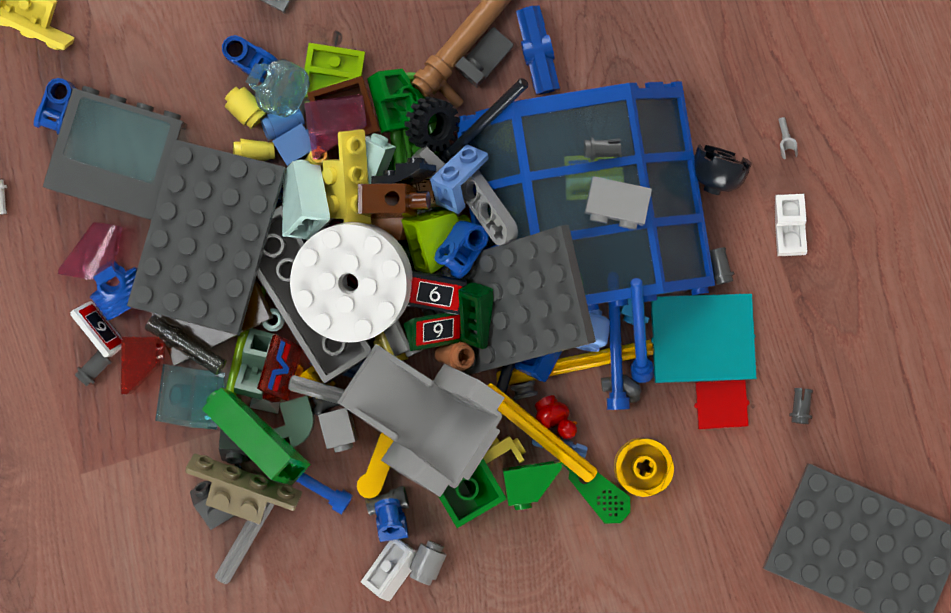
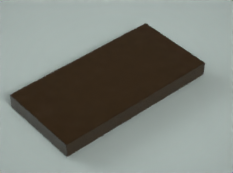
M257 279L254 283L240 334L274 318ZM152 313L173 365H179L238 336Z

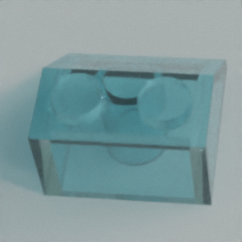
M163 364L155 421L217 430L218 425L202 408L207 403L206 400L212 392L224 388L225 373Z

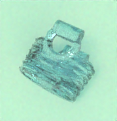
M283 59L274 61L270 65L255 63L246 80V83L255 91L258 107L266 113L281 117H288L296 113L310 86L308 73L300 66ZM266 71L267 76L261 85H257L263 72Z

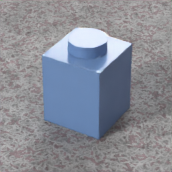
M301 123L272 142L286 165L289 166L292 161L306 159L312 148L316 147L315 144L320 141L311 127L305 129Z

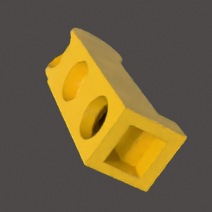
M383 433L380 434L367 472L357 481V490L364 498H374L380 493L390 466L381 461V459L393 443V440Z

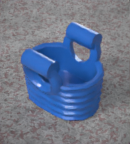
M112 260L96 270L97 274L93 278L96 282L97 290L90 295V299L93 300L99 311L103 313L102 316H105L106 320H111L131 308L127 304L138 268L134 267L126 271L115 260ZM115 276L119 279L120 283L116 286H110L106 283Z

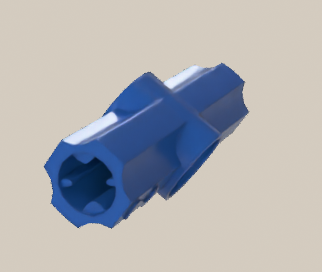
M540 5L517 10L516 16L523 40L521 41L526 65L530 69L536 95L559 90L560 86L553 62L555 59L550 36L546 34Z

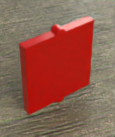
M746 380L695 382L696 403L694 408L697 409L698 429L748 426L747 406L750 404V401L747 400Z

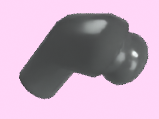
M623 375V392H626V397H629L630 403L638 402L642 392L640 385L627 375ZM611 377L601 378L603 392L612 391Z

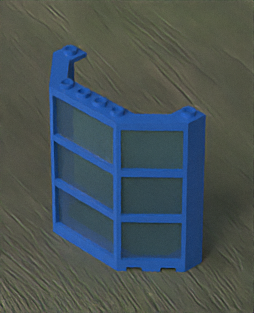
M682 81L668 84L648 82L645 83L646 88H639L637 82L513 101L469 144L488 153L489 159L478 170L516 222L518 228L517 239L558 226L569 225L589 311L599 310L600 303L610 302L611 307L628 305V299H631L630 282L634 278L642 280L644 302L657 300V294L691 290L692 295L709 293L708 287L715 286L699 183L694 166V152ZM489 108L477 111L475 115L459 116L460 122L455 123L457 127H460L459 132H457L458 138ZM590 137H594V140L620 138L621 157H597L594 161H590V158H584L583 142L584 140H589ZM595 176L651 188L652 192L645 224L643 226L637 225V229L634 230L620 227V221L608 219L607 224L591 221L590 215L584 214L592 177ZM474 183V185H473V191H474V195L476 196L477 190H476V185H475V183ZM488 204V209H487V210H488V215H489V217H490V216H491V208H490V205ZM469 208L471 223L481 225ZM489 236L487 245L482 251L499 245L495 244Z

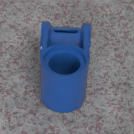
M237 35L227 37L222 44V52L225 58L262 84L266 81L264 77L272 64L278 61L269 52ZM239 43L243 46V52L240 56L232 57L228 54L231 44Z
M55 78L48 82L41 104L34 117V127L39 128L43 126L55 130L57 135H59L73 88L76 89L73 83L62 78ZM64 84L67 87V95L63 99L58 100L55 94L56 89ZM48 117L55 118L57 121L49 120Z
M459 221L453 226L443 244L437 249L434 257L435 261L440 265L448 267L451 275L455 278H461L470 271L474 261L487 245L489 235L481 225L468 221Z
M393 498L377 501L374 507L377 515L376 525L379 541L385 542L408 538L406 517L402 511L400 501Z

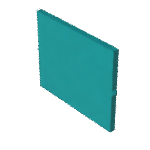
M752 294L657 297L655 301H651V342L653 343L655 383L757 379L754 340L756 335L754 334Z

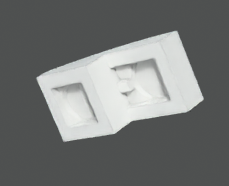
M804 194L775 195L777 256L807 254L805 231L807 220Z

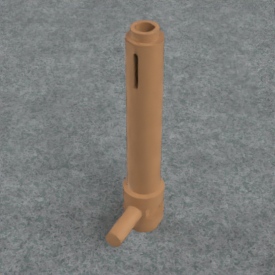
M482 0L435 56L431 55L426 60L423 70L419 69L414 74V80L411 82V85L418 89L424 97H430L431 94L435 95L439 90L455 108L461 106L463 99L446 81L453 74L452 70L457 62L465 56L512 0Z

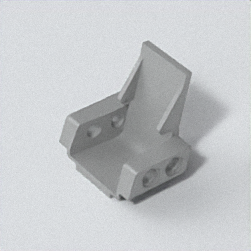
M375 344L337 403L393 440L381 461L403 476L441 497L448 485L456 488L462 478L470 479L498 436L500 430L496 426L501 420L502 414L497 409L505 397L480 380L446 364L442 366L432 381Z

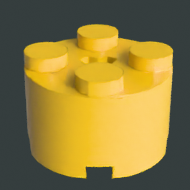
M642 437L631 439L621 446L614 459V473L620 485L628 492L636 496L648 497L658 494L667 488L674 474L672 457L664 445L653 439ZM645 459H648L647 465L651 467L649 472L644 471L642 475L639 474L640 469L636 467L638 462L643 463Z

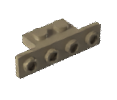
M193 454L185 470L190 475L212 482L206 501L207 506L257 524L261 523L268 502L294 511L302 496V491L290 485L269 480L262 475L252 474L234 465L221 463L206 455Z

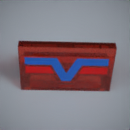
M276 334L272 335L257 387L258 390L264 392L262 399L271 403L288 401L291 391L288 389L289 381L296 374L302 353L301 346Z

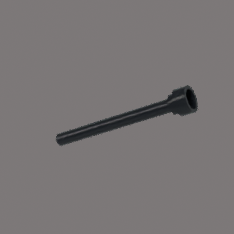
M520 78L450 147H443L444 151H437L435 155L446 164L465 145H469L528 88L527 80Z

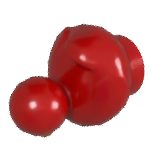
M555 395L547 396L535 404L537 410L536 420L547 429L558 425V434L563 439L569 440L575 437L577 433L576 425L578 423L568 420L570 411L566 404L558 402Z

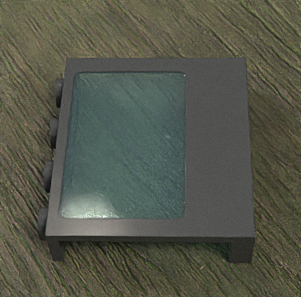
M83 86L82 90L73 88L43 187L152 220L174 140H178L181 129L186 130L187 124L180 120L181 115L165 110L164 114L161 115L153 112L154 107L137 102L136 107L126 104L127 99L110 94L108 99L98 96L99 90Z

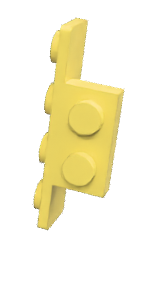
M0 0V25L13 27L19 30L25 37L44 41L48 47L55 50H65L74 41L73 36L50 26L57 0Z
M363 129L338 132L339 159L323 160L322 177L330 218L344 219V223L360 222L371 224V217L358 214V184H368L365 131Z

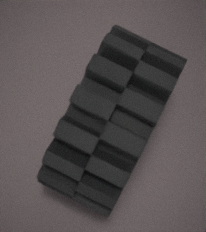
M434 97L420 98L417 100L419 105L413 103L411 106L414 111L412 113L407 112L406 114L407 117H410V121H405L404 125L409 128V130L405 131L406 136H409L408 140L419 148L427 146L432 152L444 151L443 147L448 148L451 146L449 140L455 141L454 131L459 132L460 127L455 126V123L460 122V117L455 116L458 114V111L452 108L454 105L447 101ZM436 114L437 124L434 131L429 135L428 123L431 117Z

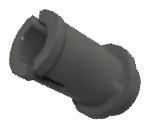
M590 137L589 140H584V158H590V161H594L597 157L620 158V138L594 140V137Z
M726 248L710 250L716 284L721 285L732 282V276L735 274L734 271L731 272Z
M97 350L82 368H77L78 372L75 376L86 386L90 383L94 384V379L112 362Z
M794 388L793 411L789 413V416L792 417L791 422L809 424V419H812L810 406L813 390L805 389L804 400H801L802 388Z

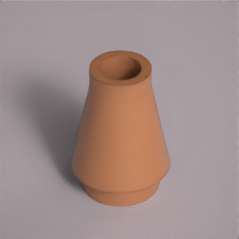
M459 342L438 347L435 351V358L440 363H444L459 371H464L472 366L475 354L468 344Z

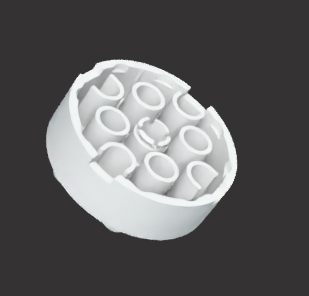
M360 222L340 223L319 231L301 247L291 269V295L302 319L320 335L340 342L364 341L377 336L392 326L403 314L411 297L412 269L402 246L385 230L372 224ZM348 274H353L357 278L358 288L354 289L347 285Z

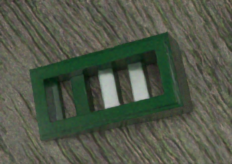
M473 282L458 290L461 339L466 344L484 350L488 345L494 292L493 288Z

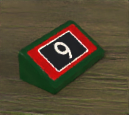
M442 313L413 318L404 323L410 351L462 342L460 315Z

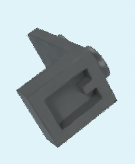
M492 27L466 58L462 57L455 65L456 71L478 88L513 48V43L496 28Z

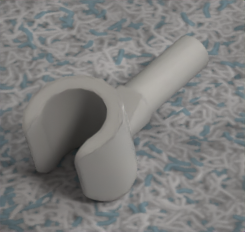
M779 118L782 141L780 143L781 156L783 159H786L785 150L793 149L795 157H797V142L789 134L786 118Z

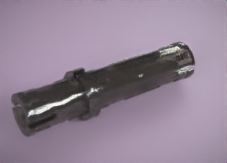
M156 314L148 320L145 330L163 340L167 347L179 350L216 376L225 367L226 359L187 336L179 326L174 327Z

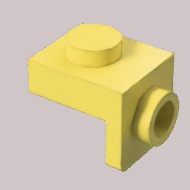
M509 435L499 441L496 437L483 459L487 464L511 449L519 463L525 461L522 455L526 451L518 438L512 440Z

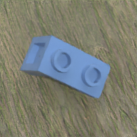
M465 145L432 176L430 181L436 204L459 214L465 208L461 185L489 159L488 153L473 146Z

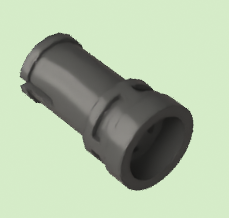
M399 486L389 490V493L381 494L374 498H365L369 515L376 514L374 505L377 501L383 499H398L403 509L409 508L405 487Z

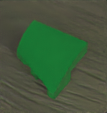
M403 69L378 71L367 78L381 133L409 129L404 126L405 121H410V117H407L406 114L407 112L412 113L414 111L411 108L412 104L419 105L417 100L423 98L418 89L411 85L410 78ZM436 114L431 117L428 124L437 122Z

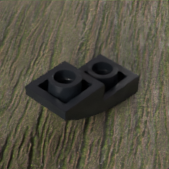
M407 158V163H395V170H384L383 176H371V184H408L412 186L436 172V165L426 164L425 158Z

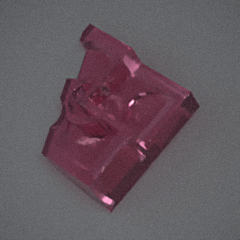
M361 94L304 102L312 159L320 158L323 153L338 145V132L362 129L367 125L364 101Z
M93 222L60 266L58 274L94 280L93 276L111 265L114 266L115 255H118L122 227Z

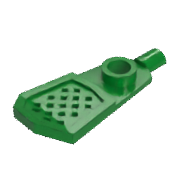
M561 462L569 471L568 479L604 524L621 523L630 514V496L597 472L593 480L583 484L579 481V476Z

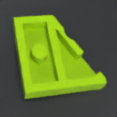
M309 43L300 98H308V92L362 76L366 53L364 51Z

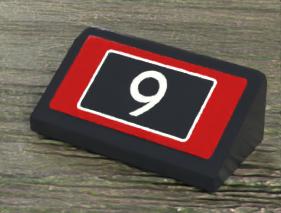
M412 270L411 297L407 306L460 315L458 290L466 286L467 280Z

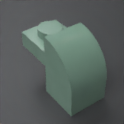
M253 328L249 330L242 351V364L234 385V393L262 400L274 365L278 344L277 334Z
M309 396L279 403L285 426L274 428L273 430L284 440L285 437H289L292 447L303 443L313 431L315 414Z

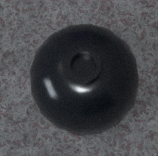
M698 145L694 155L696 177L700 183L705 185L703 190L714 195H720L721 191L730 192L738 189L745 182L752 162L744 157L740 162L734 157L736 153L711 145H705L704 149L701 145Z

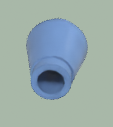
M300 109L266 114V118L260 120L268 141L280 137L301 123L305 125Z

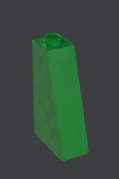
M220 388L208 396L207 403L202 410L271 480L292 486L311 465L232 391Z

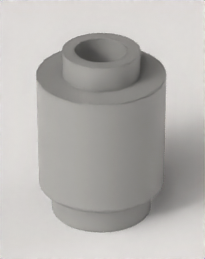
M428 540L427 544L420 543L410 566L412 570L410 577L423 584L431 585L432 581L437 579L447 556L446 553L442 552L444 547Z

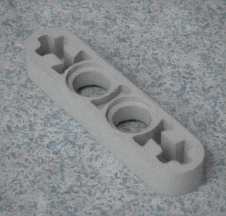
M477 170L461 185L463 198L492 241L497 245L508 244L518 237L517 224L481 172ZM474 183H475V185H476V190H477L476 196L474 195V191H473V185H474ZM488 204L490 205V208H491V216H490V217H489V215H488V210H487V209H488Z

